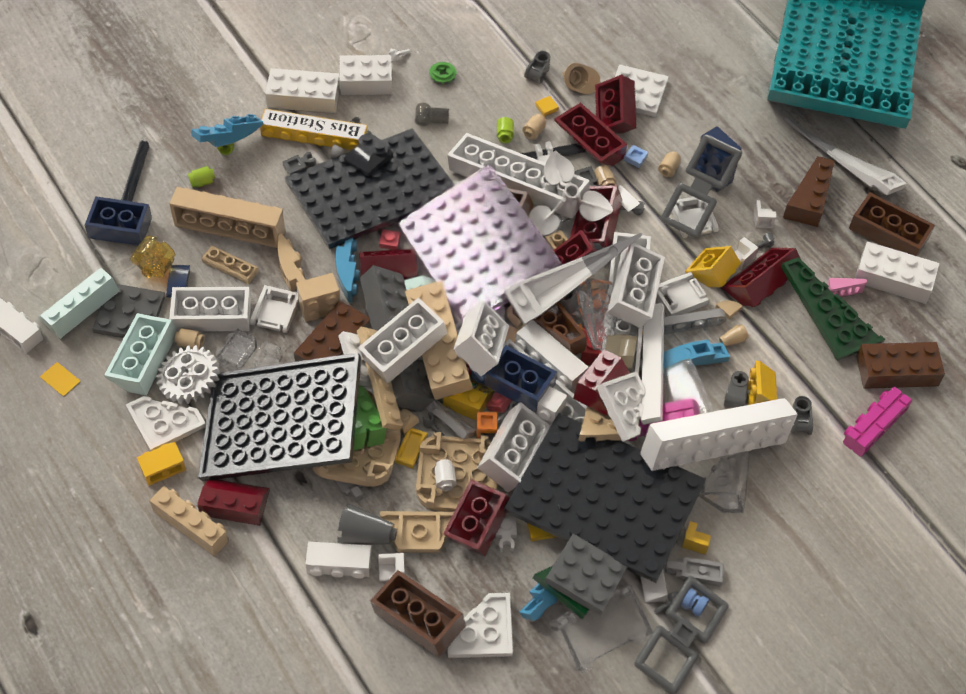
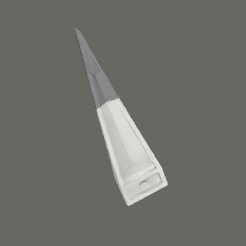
M785 116V122L874 191L878 189L880 193L889 195L904 189L907 184L894 173L862 161L834 147Z
M643 233L524 279L504 290V293L525 325L550 309L639 239Z

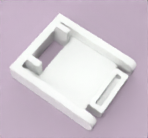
M695 197L678 199L672 213L676 221L695 230L708 204ZM697 204L698 208L682 211L685 206ZM713 212L700 235L709 234L712 230L713 232H718L719 227ZM680 231L683 238L688 237V234Z
M691 272L660 283L656 296L659 303H663L667 316L685 314L704 307L710 302L697 279H693ZM664 295L668 296L669 300L671 301V305L668 304Z
M264 285L251 316L250 325L255 326L256 321H258V327L279 332L283 327V333H287L299 305L297 292ZM273 296L288 299V303L271 299Z

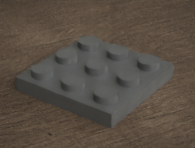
M116 284L120 291L101 306L92 328L93 332L124 338L137 313L154 317L159 316L166 297L165 292Z
M572 534L544 582L596 614L601 615L627 566L614 560L612 556L577 535Z

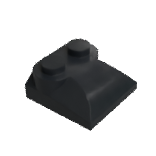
M366 133L359 137V144L343 157V160L367 176H370L394 158V155L386 142L373 134Z

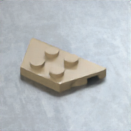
M588 406L586 407L579 441H585L586 437H596V441L621 439L610 416L608 417Z
M380 511V517L394 523L395 528H397L395 541L392 540L398 552L440 553L448 539L443 533L454 512Z

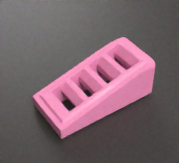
M829 278L827 285L829 286L828 289L835 295L838 294L840 297L863 293L867 279Z

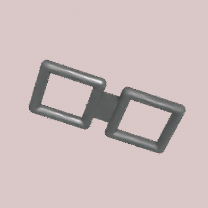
M704 135L686 168V173L695 177L691 187L683 183L677 185L660 220L694 238H698L717 204L716 199L708 196L712 186L721 190L726 187L742 156V151L709 135ZM707 143L734 155L721 181L694 169ZM682 191L708 204L695 230L669 217Z
M689 576L666 611V615L676 622L671 632L661 625L655 628L635 660V667L670 694H676L699 657L698 653L689 647L694 637L702 643L709 641L729 608L728 603L693 576ZM691 587L695 588L719 607L704 632L700 631L676 612ZM661 636L688 656L673 683H670L645 664L646 659Z

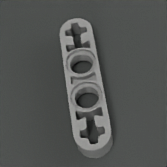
M723 309L664 317V334L719 326L725 323L727 318Z

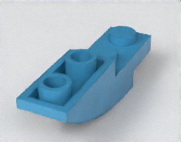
M247 114L244 117L231 116V118L224 119L223 125L217 124L215 127L200 126L198 129H192L191 136L199 142H209L215 147L225 146L249 136L263 125V121L254 114Z
M353 238L346 240L344 247L336 246L338 281L349 303H353V297L357 295L358 285L356 281L360 280V270H357L355 255H353L354 252H357L358 241L353 240Z
M709 340L687 343L664 352L663 374L692 371L694 366L728 362L730 355L723 343L711 344Z
M537 584L529 591L533 599L519 613L523 619L538 620L543 616L544 611L549 606L554 605L558 599L540 584Z

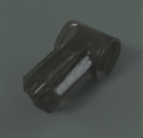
M419 103L416 106L415 123L419 126H427L430 123L448 124L449 109L431 108L427 103Z

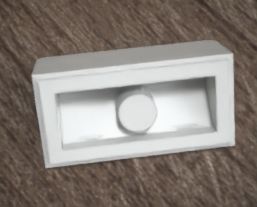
M663 570L656 583L641 577L645 603L666 601L668 594Z

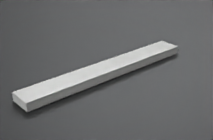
M663 303L655 304L652 318L644 325L642 384L645 388V396L642 397L641 404H643L641 418L643 425L663 421Z

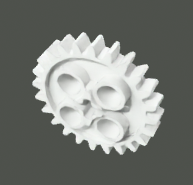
M197 345L192 350L187 346L185 351L182 348H179V353L172 351L173 356H166L168 361L161 362L163 368L157 369L160 373L156 375L160 391L167 399L170 398L172 402L177 400L179 404L184 399L189 404L192 398L195 402H197L198 396L205 398L203 393H211L209 387H216L213 381H218L217 374H220L218 369L220 366L215 356L211 354L210 350L206 351L204 347L199 350Z

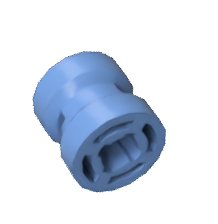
M690 589L683 599L681 607L686 610L690 609L695 616L700 617L709 599L704 596L700 597L695 590Z

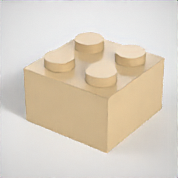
M333 273L296 282L298 302L305 322L327 316L340 301V291Z

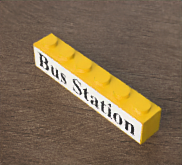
M270 109L264 110L261 118L263 125L260 127L261 136L268 138L272 137L328 147L337 145L347 150H352L359 144V137L368 133V127L365 124Z

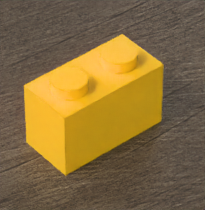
M175 442L164 444L156 450L147 451L137 457L148 486L186 471L184 460Z

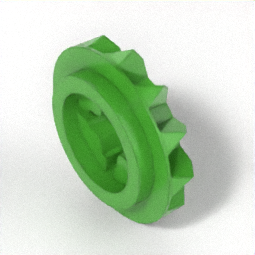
M438 62L431 66L429 75L431 80H435L436 83L441 82L444 84V82L450 84L451 80H455L456 68L448 62Z

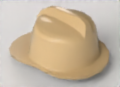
M580 63L570 64L565 72L562 73L566 86L582 94L594 93L595 85L599 84L601 80L599 73L595 69Z

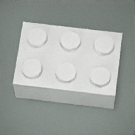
M391 55L340 56L341 95L392 94Z

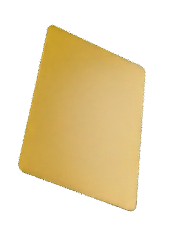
M58 362L40 376L41 379L62 396L66 395L80 382L76 376Z

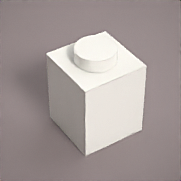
M549 387L538 402L537 415L544 420L553 422L558 413H561L565 408L567 395Z

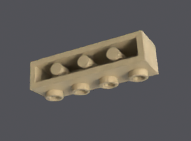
M163 486L149 500L154 513L214 557L229 542L227 530L222 524H216L211 521L210 516L204 511L200 513L196 510L193 503L189 500L184 501L174 489L169 490Z

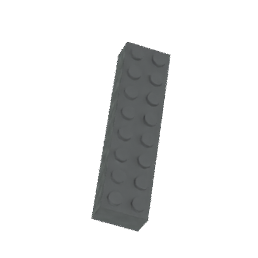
M373 265L360 277L372 329L380 330L409 306L405 293L406 286L403 274ZM422 355L391 381L398 407L421 412L435 400Z

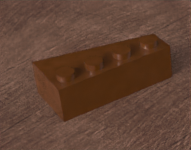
M817 156L789 200L783 215L784 219L818 227L835 160Z
M559 301L541 316L533 319L574 355L586 350L587 336ZM512 308V314L519 318L515 309Z

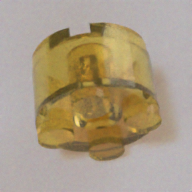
M146 236L130 257V261L142 270L141 273L147 278H151V276L162 278L174 263V257L176 256L175 251L170 245L164 241L162 243L156 241L157 237Z

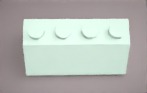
M100 268L38 316V319L61 339L120 290L113 278Z
M137 313L104 376L128 392L147 396L158 374L157 369L161 368V362H164L175 340L177 331L172 320Z

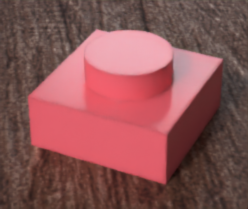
M383 229L379 248L398 249L401 232Z
M495 392L486 407L489 411L504 413L512 400Z

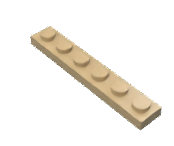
M361 326L357 330L360 345L374 335L377 330ZM365 361L382 427L400 430L403 427L391 381L387 383Z

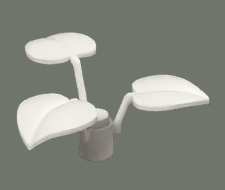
M554 151L547 159L544 167V176L549 184L556 185L560 183L561 186L565 187L562 192L563 198L552 211L544 205L537 206L531 211L529 215V231L534 235H549L558 228L560 220L554 213L565 201L572 202L577 198L578 202L581 203L579 208L580 214L588 221H598L613 212L609 201L600 193L586 191L583 194V200H581L577 185L563 183L573 178L574 167L567 158L560 155L557 151Z

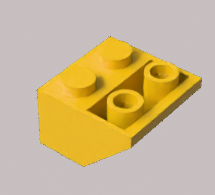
M756 360L754 367L750 368V378L747 390H750V395L747 397V405L777 400L776 372L761 361Z

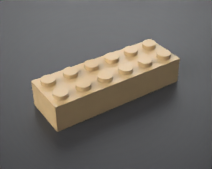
M176 187L169 203L174 226L275 248H278V236L280 234L284 236L286 232L283 209L275 206L271 207L182 187Z
M443 281L406 290L408 304L410 305L419 297L444 321L448 334L422 354L434 399L437 400L472 390L473 387L466 362L463 358L458 357L454 350L458 333Z

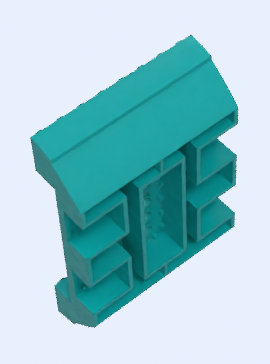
M787 0L774 59V68L766 97L767 100L906 129L912 113L914 93H911L922 11L926 0Z

